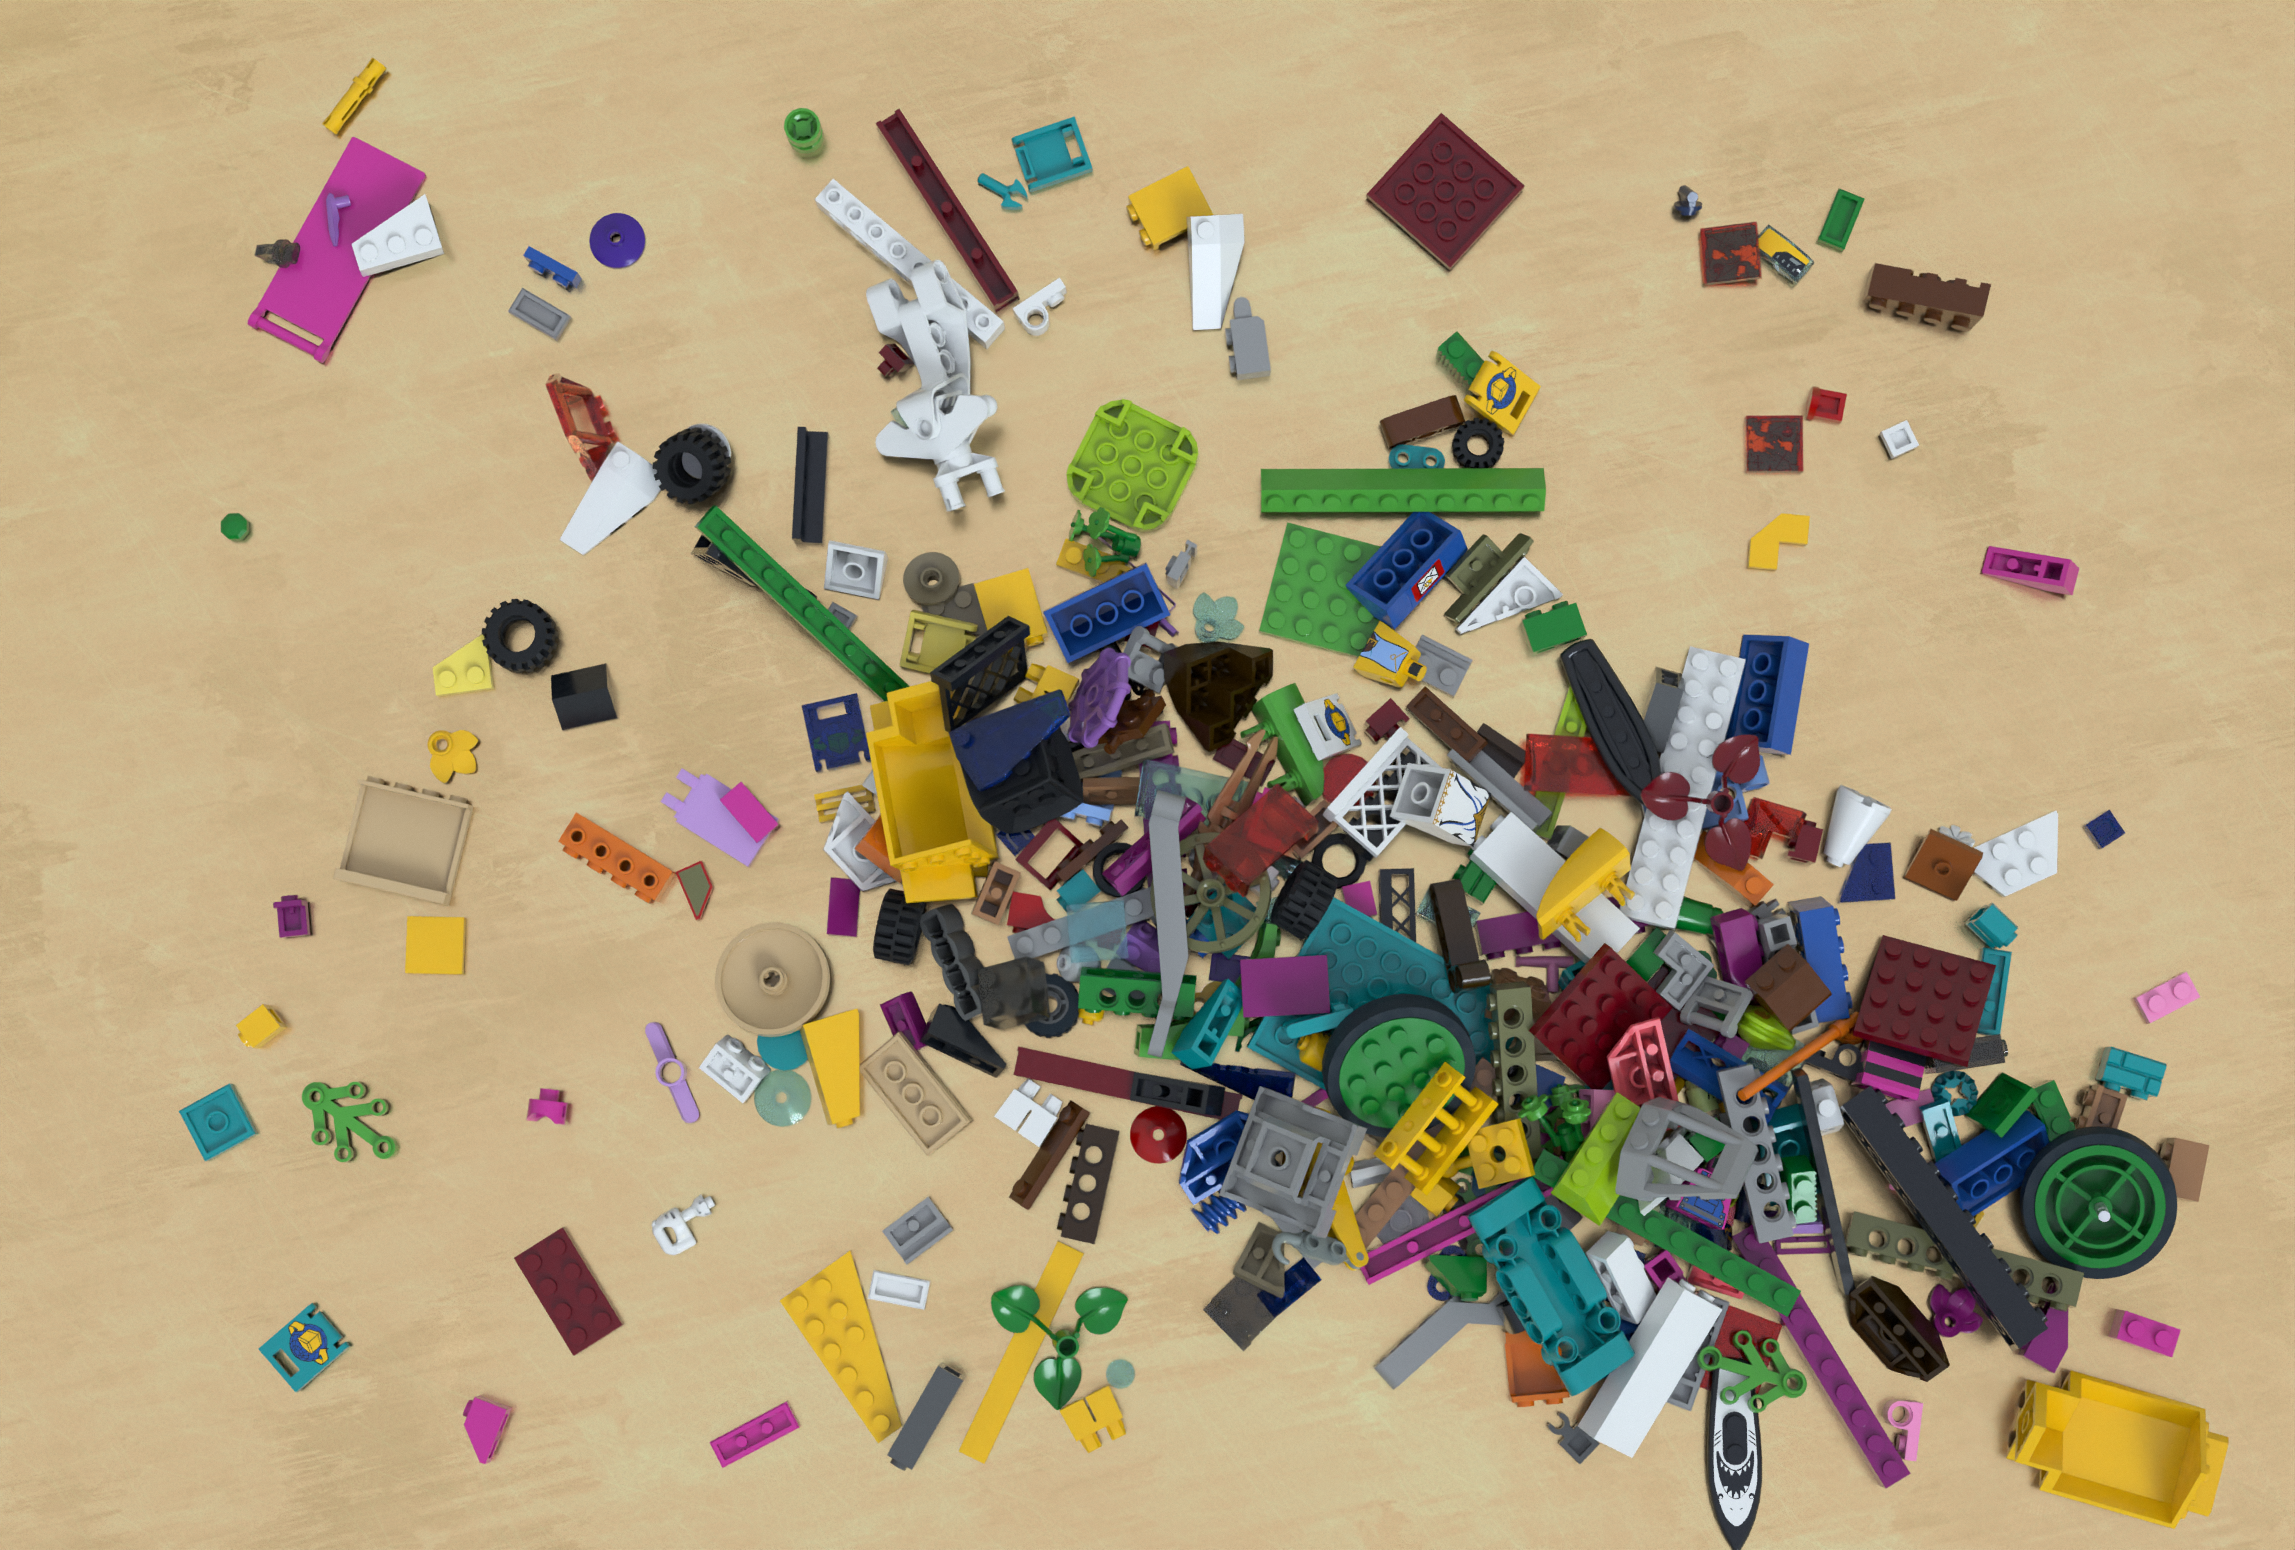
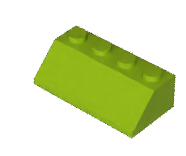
M1618 1092L1606 1104L1551 1191V1194L1598 1226L1602 1224L1619 1197L1615 1189L1620 1154L1641 1109Z

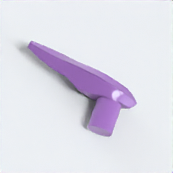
M329 193L326 198L328 229L333 246L336 247L338 246V223L340 220L338 209L351 206L348 195L334 198V195Z

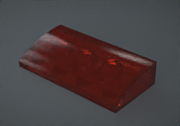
M1526 734L1524 791L1633 797L1612 775L1591 737Z

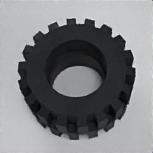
M695 427L692 430L690 428L684 429L661 443L660 449L654 455V458L657 459V461L653 462V469L657 470L654 478L655 481L660 480L661 485L659 488L662 491L666 489L669 498L677 497V502L682 504L688 501V504H695L698 501L701 502L709 498L726 484L728 479L725 477L730 475L731 468L727 467L731 463V458L726 457L725 453L728 449L726 445L721 447L719 443L722 440L718 436L712 438V432L708 430L702 432L701 428ZM683 452L690 453L698 459L702 467L701 479L693 478L685 471L682 464Z
M511 599L510 603L506 601L500 603L501 607L498 609L494 607L490 611L493 613L491 617L486 616L484 620L487 624L486 628H482V635L485 638L482 642L483 646L487 648L486 652L489 657L503 668L515 671L516 673H523V671L530 673L536 667L542 668L545 666L543 662L546 659L550 661L553 657L551 652L553 649L556 650L557 643H555V638H558V632L554 628L556 625L550 618V615L536 603L534 604L525 599L523 601ZM518 621L530 622L535 629V637L532 644L527 649L519 652H513L508 649L505 636L509 627Z
M1308 860L1300 863L1285 882L1274 903L1271 912V923L1299 939H1304L1310 935L1323 918L1335 895L1337 877Z
M890 888L886 892L881 904L874 936L873 953L875 959L904 965L911 964L915 958L921 936L920 919L921 915L925 913L926 902L906 903L904 891Z

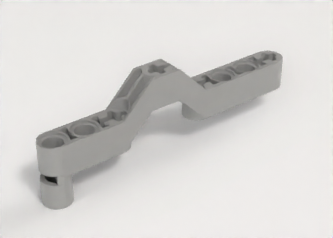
M1553 1194L1545 1198L1547 1205H1552L1560 1211L1562 1216L1560 1227L1571 1230L1583 1218L1578 1211L1562 1200L1559 1201ZM1541 1215L1542 1223L1545 1225L1544 1217ZM1502 1290L1487 1303L1465 1302L1461 1300V1296H1451L1380 1360L1374 1369L1394 1390L1468 1323L1504 1325L1495 1306L1507 1300V1297Z

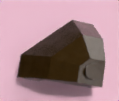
M1217 641L1184 644L1164 652V679L1174 707L1205 750L1210 752L1231 743L1236 735L1234 729L1241 717L1246 718L1253 705L1257 702L1255 695L1262 684L1267 685L1273 676V650L1265 647Z

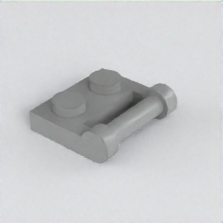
M1137 626L1132 631L1123 651L1131 659V665L1128 668V678L1154 692L1160 693L1165 682L1164 652L1178 646L1173 643L1167 644L1150 635L1149 631L1144 627ZM1145 644L1162 653L1159 661L1139 651L1141 645Z
M1706 976L1686 1002L1680 1014V1021L1687 1025L1697 1024L1721 1032L1722 1036L1733 1038L1738 1029L1737 1024L1751 1001L1753 994L1750 989ZM1699 1007L1726 1014L1727 1016L1722 1021L1697 1013Z

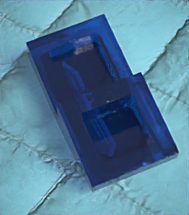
M1303 1257L1284 1273L1285 1292L1283 1298H1279L1265 1290H1262L1257 1297L1275 1318L1322 1279Z

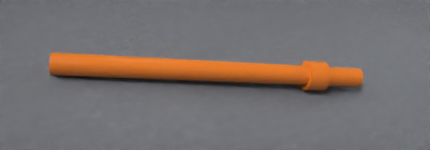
M1859 1012L1849 1015L1850 1018L1839 1019L1829 1026V1030L1739 1090L1738 1097L1742 1101H1746L1833 1040L1842 1039L1849 1034V1029L1856 1025Z

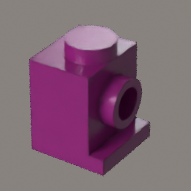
M1721 1032L1713 1041L1715 1045L1739 1059L1742 1058L1749 1046V1043L1736 1035L1733 1038L1722 1036ZM1712 1058L1720 1064L1726 1066L1723 1060L1719 1058Z

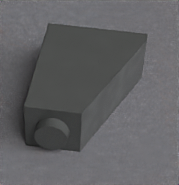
M1660 667L1655 668L1642 718L1652 737L1656 751L1664 753L1684 692V679L1681 673Z

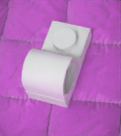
M1058 278L1013 308L1014 316L1029 334L1039 336L1048 330L1049 315L1045 307L1048 305L1054 307L1065 298L1063 295L1067 293L1066 286ZM1039 314L1043 317V322L1040 325L1033 326L1028 322L1029 317Z

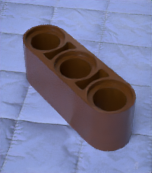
M1452 395L1391 415L1380 420L1379 423L1388 448L1392 449L1398 445H1405L1458 427L1465 423V419L1457 396Z

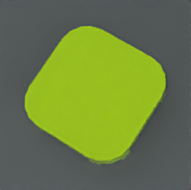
M1130 400L1110 401L1103 406L1101 405L1096 411L1093 421L1071 464L1068 466L1066 473L1068 489L1073 498L1082 505L1096 512L1102 507L1110 513V519L1132 530L1140 532L1155 531L1164 526L1171 517L1196 467L1198 460L1197 442L1192 433L1184 426L1179 427L1133 404Z

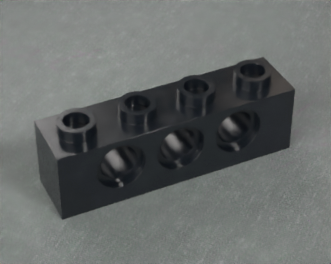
M1411 751L1407 755L1404 753L1400 754L1401 765H1407L1408 763L1416 764L1415 755ZM1397 770L1394 771L1391 777L1387 774L1384 775L1382 778L1383 785H1398ZM1383 790L1384 798H1389L1395 802L1398 790ZM1379 792L1375 798L1369 795L1364 802L1365 805H1380ZM1380 810L1365 811L1366 820H1374L1378 825H1381ZM1385 810L1386 824H1399L1400 821L1390 817L1392 810ZM1361 816L1358 820L1353 817L1349 824L1351 826L1362 825ZM1393 829L1387 830V836L1393 831ZM1367 830L1368 841L1376 848L1383 842L1382 830ZM1347 833L1342 842L1370 862L1374 856Z

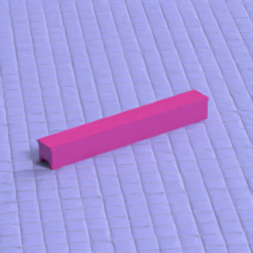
M1525 1178L1507 1182L1368 1251V1263L1360 1268L1368 1285L1475 1233L1467 1216ZM1535 1179L1545 1198L1552 1195V1187Z

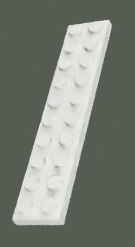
M1691 646L1682 674L1684 692L1664 753H1661L1659 762L1662 773L1675 772L1687 779L1690 785L1688 796L1706 799L1708 794L1712 792L1717 770L1712 766V756L1717 746L1726 739L1746 659ZM1687 802L1688 812L1686 816L1674 821L1662 819L1654 815L1648 808L1646 809L1626 884L1635 895L1632 900L1624 896L1625 905L1620 906V911L1630 920L1675 931L1707 811L1706 804Z

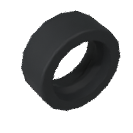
M1337 833L1328 835L1314 849L1312 863L1324 869L1322 863L1324 852L1335 844L1346 845L1342 841L1347 834ZM1354 850L1352 851L1356 858L1355 868L1349 875L1337 877V888L1357 882L1365 870L1367 860Z
M1115 842L1105 846L1097 854L1093 863V878L1103 893L1112 897H1123L1118 894L1102 875L1103 865L1109 856L1116 853H1125L1132 845ZM1147 874L1125 895L1136 892L1143 885Z

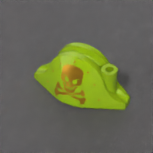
M1748 1005L1737 1024L1738 1034L1753 1048L1792 1050L1796 1044L1792 1034L1760 1005Z

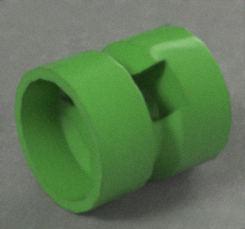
M807 108L795 109L787 115L784 121V130L792 148L804 154L815 152L820 148L823 143L824 133L818 116Z

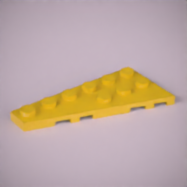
M850 1250L785 1296L780 1302L875 1440L879 1443L903 1425L891 1390L852 1251Z

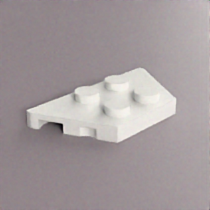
M847 791L842 797L823 850L861 891L895 882V879L854 849L875 820Z
M2057 811L1974 847L1983 852V857L1974 871L1975 875L1983 882H1987L1992 886V889L2002 897H2005L2056 874L2058 852Z

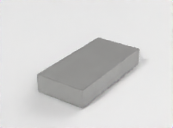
M524 288L521 289L508 310L511 315L558 341L572 318L567 313Z

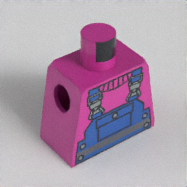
M1714 1156L1708 1161L1705 1169L1697 1167L1694 1171L1710 1178L1719 1158ZM1686 1180L1682 1183V1185H1695ZM1700 1196L1681 1197V1200L1668 1199L1665 1206L1711 1229L1724 1230L1731 1199L1701 1200Z

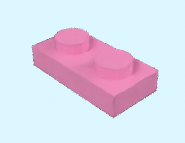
M2183 972L2135 997L2134 1000L2145 1021L2149 1024L2200 998V995L2188 973Z

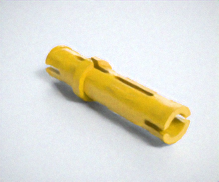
M372 57L359 76L353 78V84L329 116L322 122V125L337 135L367 93L371 94L375 82L387 68Z

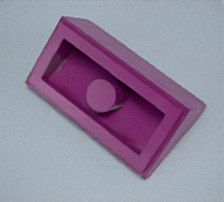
M831 877L827 921L828 935L857 937L860 889L851 879Z
M913 992L901 994L880 1004L893 1036L901 1031L917 1051L927 1047V1045L919 1042L926 1022Z

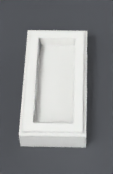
M874 1270L868 1299L925 1310L930 1281Z

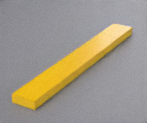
M1060 1241L1057 1242L1035 1288V1292L1040 1300V1308L1033 1316L1038 1318L1048 1328L1084 1255L1083 1252ZM1030 1320L1026 1331L1014 1333L959 1449V1452L985 1464L1046 1335L1033 1321Z

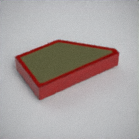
M703 861L676 871V875L696 920L702 918L703 911L714 888Z

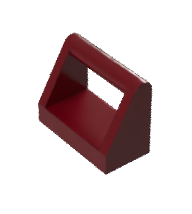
M1056 819L1048 821L1015 859L1018 864L1050 891L1058 883L1055 879L1056 874L1059 872L1057 868L1045 879L1030 865V862L1057 831H1060L1075 844L1059 864L1068 857L1071 860L1075 859L1081 854L1078 849L1083 845L1079 839Z

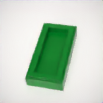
M1839 188L1817 242L1843 252L1865 198Z

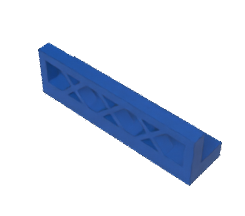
M1690 1029L1684 1034L1669 1059L1674 1073L1722 1100L1716 1071L1748 1064ZM1688 1040L1699 1046L1701 1052H1693L1685 1047ZM1711 1058L1723 1060L1726 1066L1719 1067L1715 1065ZM1776 1080L1765 1087L1778 1093L1774 1099L1764 1094L1762 1090L1759 1091L1760 1097H1766L1769 1114L1765 1115L1767 1125L1772 1119L1776 1107L1789 1089ZM1738 1091L1736 1093V1099L1741 1104L1747 1103L1751 1099L1750 1097L1746 1101H1742L1738 1097ZM1749 1116L1750 1118L1758 1122L1755 1116Z

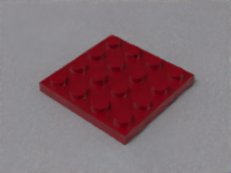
M1440 113L1366 194V197L1450 270L1520 194L1525 185L1445 115Z
M1883 935L1853 1036L1967 1067L1996 965Z
M1604 943L1530 1028L1529 1032L1590 1089L1602 1090L1611 1080L1606 1057L1630 1025L1659 1017L1660 1021H1662L1672 1007L1610 946Z

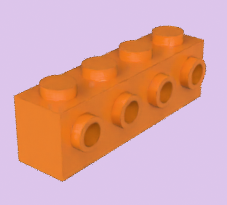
M577 812L558 841L565 845L562 851L575 859L579 855L588 859L589 861L586 865L600 874L603 869L613 875L610 879L624 889L627 884L637 889L634 895L647 903L651 899L659 902L676 875L674 871Z

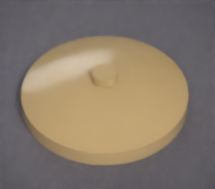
M784 923L759 924L736 936L722 953L715 975L717 997L727 1016L743 1030L764 1037L788 1035L800 1030L802 1025L810 1023L823 1007L830 986L829 966L820 946L803 930Z

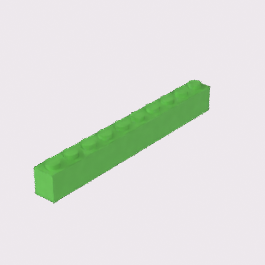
M1544 468L1261 469V512H1494L1545 510L1546 483Z

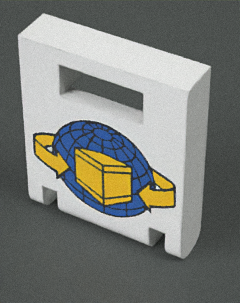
M1338 693L1305 703L1294 709L1298 722L1301 724L1318 761L1362 745L1360 739L1356 740L1354 737L1357 732L1343 704H1338L1337 702L1340 699ZM1314 716L1316 717V719H1317V721H1318V723H1319V726H1320V728H1321V730H1322V732H1323V734H1324V736H1325V738H1326L1327 741H1325V739H1324V737H1323V735H1322V733H1321V731H1320V729H1319V727H1318V725H1317V723H1316V721H1315V719H1314Z

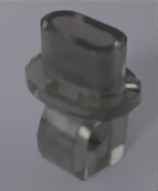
M280 239L274 244L257 245L255 256L265 260L267 263L276 264L280 268H287L290 264L297 263L300 245L298 243H291L287 239Z

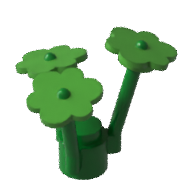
M1100 507L1097 512L1095 511L1090 515L1088 526L1083 525L1084 519L1080 518L1081 510H1077L1071 523L1069 541L1072 542L1075 534L1080 535L1081 531L1090 533L1092 539H1097L1101 536L1113 540L1112 550L1118 554L1101 556L1096 547L1088 544L1087 549L1083 552L1085 570L1089 572L1091 577L1096 576V570L1101 566V562L1121 561L1128 563L1129 557L1135 558L1138 555L1141 546L1140 537L1137 534L1129 533L1110 525V513L1105 511L1104 508Z

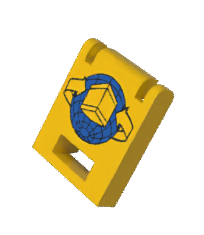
M1491 351L1488 357L1497 365L1490 361H1484L1468 389L1479 397L1476 399L1473 396L1466 395L1464 401L1485 418L1489 419V421L1494 422L1502 431L1514 435L1541 386L1502 355Z

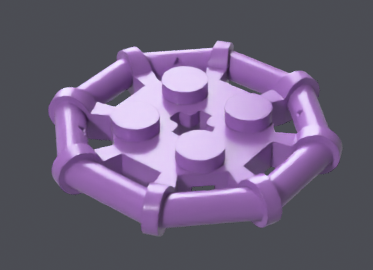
M1106 648L1101 651L1099 658L1088 669L1083 670L1078 690L1074 699L1068 705L1070 728L1067 734L1070 741L1080 742L1084 747L1092 748L1098 744V739L1110 727H1115L1117 724L1116 717L1124 698L1131 690V686L1128 684V668L1131 665V659L1128 654L1117 653L1112 648Z

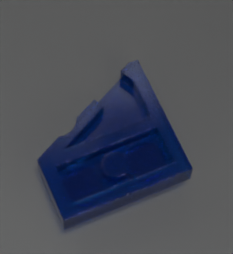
M1891 842L1866 844L1855 857V862L1847 876L1848 879L1842 894L1838 898L1839 903L1895 899Z

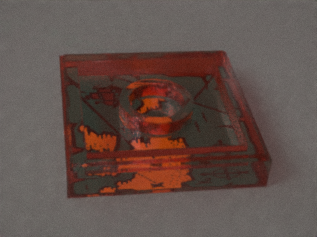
M1757 222L1700 229L1706 286L1762 279Z
M1803 415L1745 416V472L1802 473Z

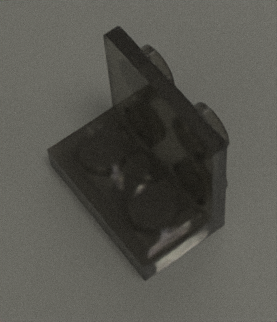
M1235 1276L1203 1307V1310L1244 1352L1252 1344L1251 1342L1283 1311V1308L1277 1313H1273L1261 1298V1295L1266 1292L1265 1290Z

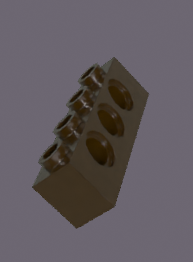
M1086 1124L1085 1129L1081 1128L1079 1130L1076 1145L1081 1146L1078 1157L1073 1156L1069 1173L1074 1174L1072 1185H1066L1063 1198L1064 1202H1068L1066 1214L1060 1213L1057 1230L1062 1231L1061 1237L1095 1244L1120 1131ZM1096 1146L1102 1151V1158L1098 1163H1090L1086 1159L1088 1148ZM1087 1174L1093 1176L1096 1180L1095 1188L1089 1192L1082 1190L1079 1185L1081 1177ZM1084 1203L1089 1207L1090 1213L1086 1219L1080 1220L1074 1216L1073 1208L1076 1204Z

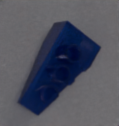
M1059 689L974 719L949 732V736L957 759L978 790L982 792L1009 777L1013 773L1011 769L1022 759L1026 760L1032 754L1030 751L1042 739L1046 740L1071 715L1063 691Z
M1180 1061V1066L1253 1101L1260 1086L1291 1098L1293 1096L1296 1075L1293 1072L1261 1068L1252 1069L1213 1063L1212 1066L1190 1069Z

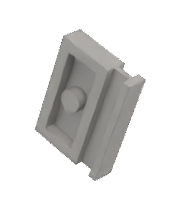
M1187 540L1185 552L1181 551L1178 557L1173 555L1168 562L1165 574L1167 575V583L1172 587L1178 589L1191 566V556L1196 557L1197 544Z
M1422 635L1416 645V648L1421 653L1418 662L1427 667L1426 674L1421 681L1454 698L1472 659Z
M928 1196L882 1232L907 1265L953 1231V1228Z

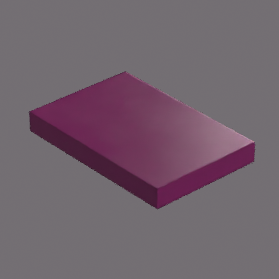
M1327 955L1240 959L1243 1018L1330 1013Z

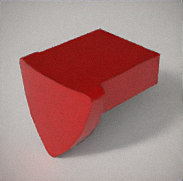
M1812 386L1806 405V419L1813 420L1815 418L1841 423L1847 394Z

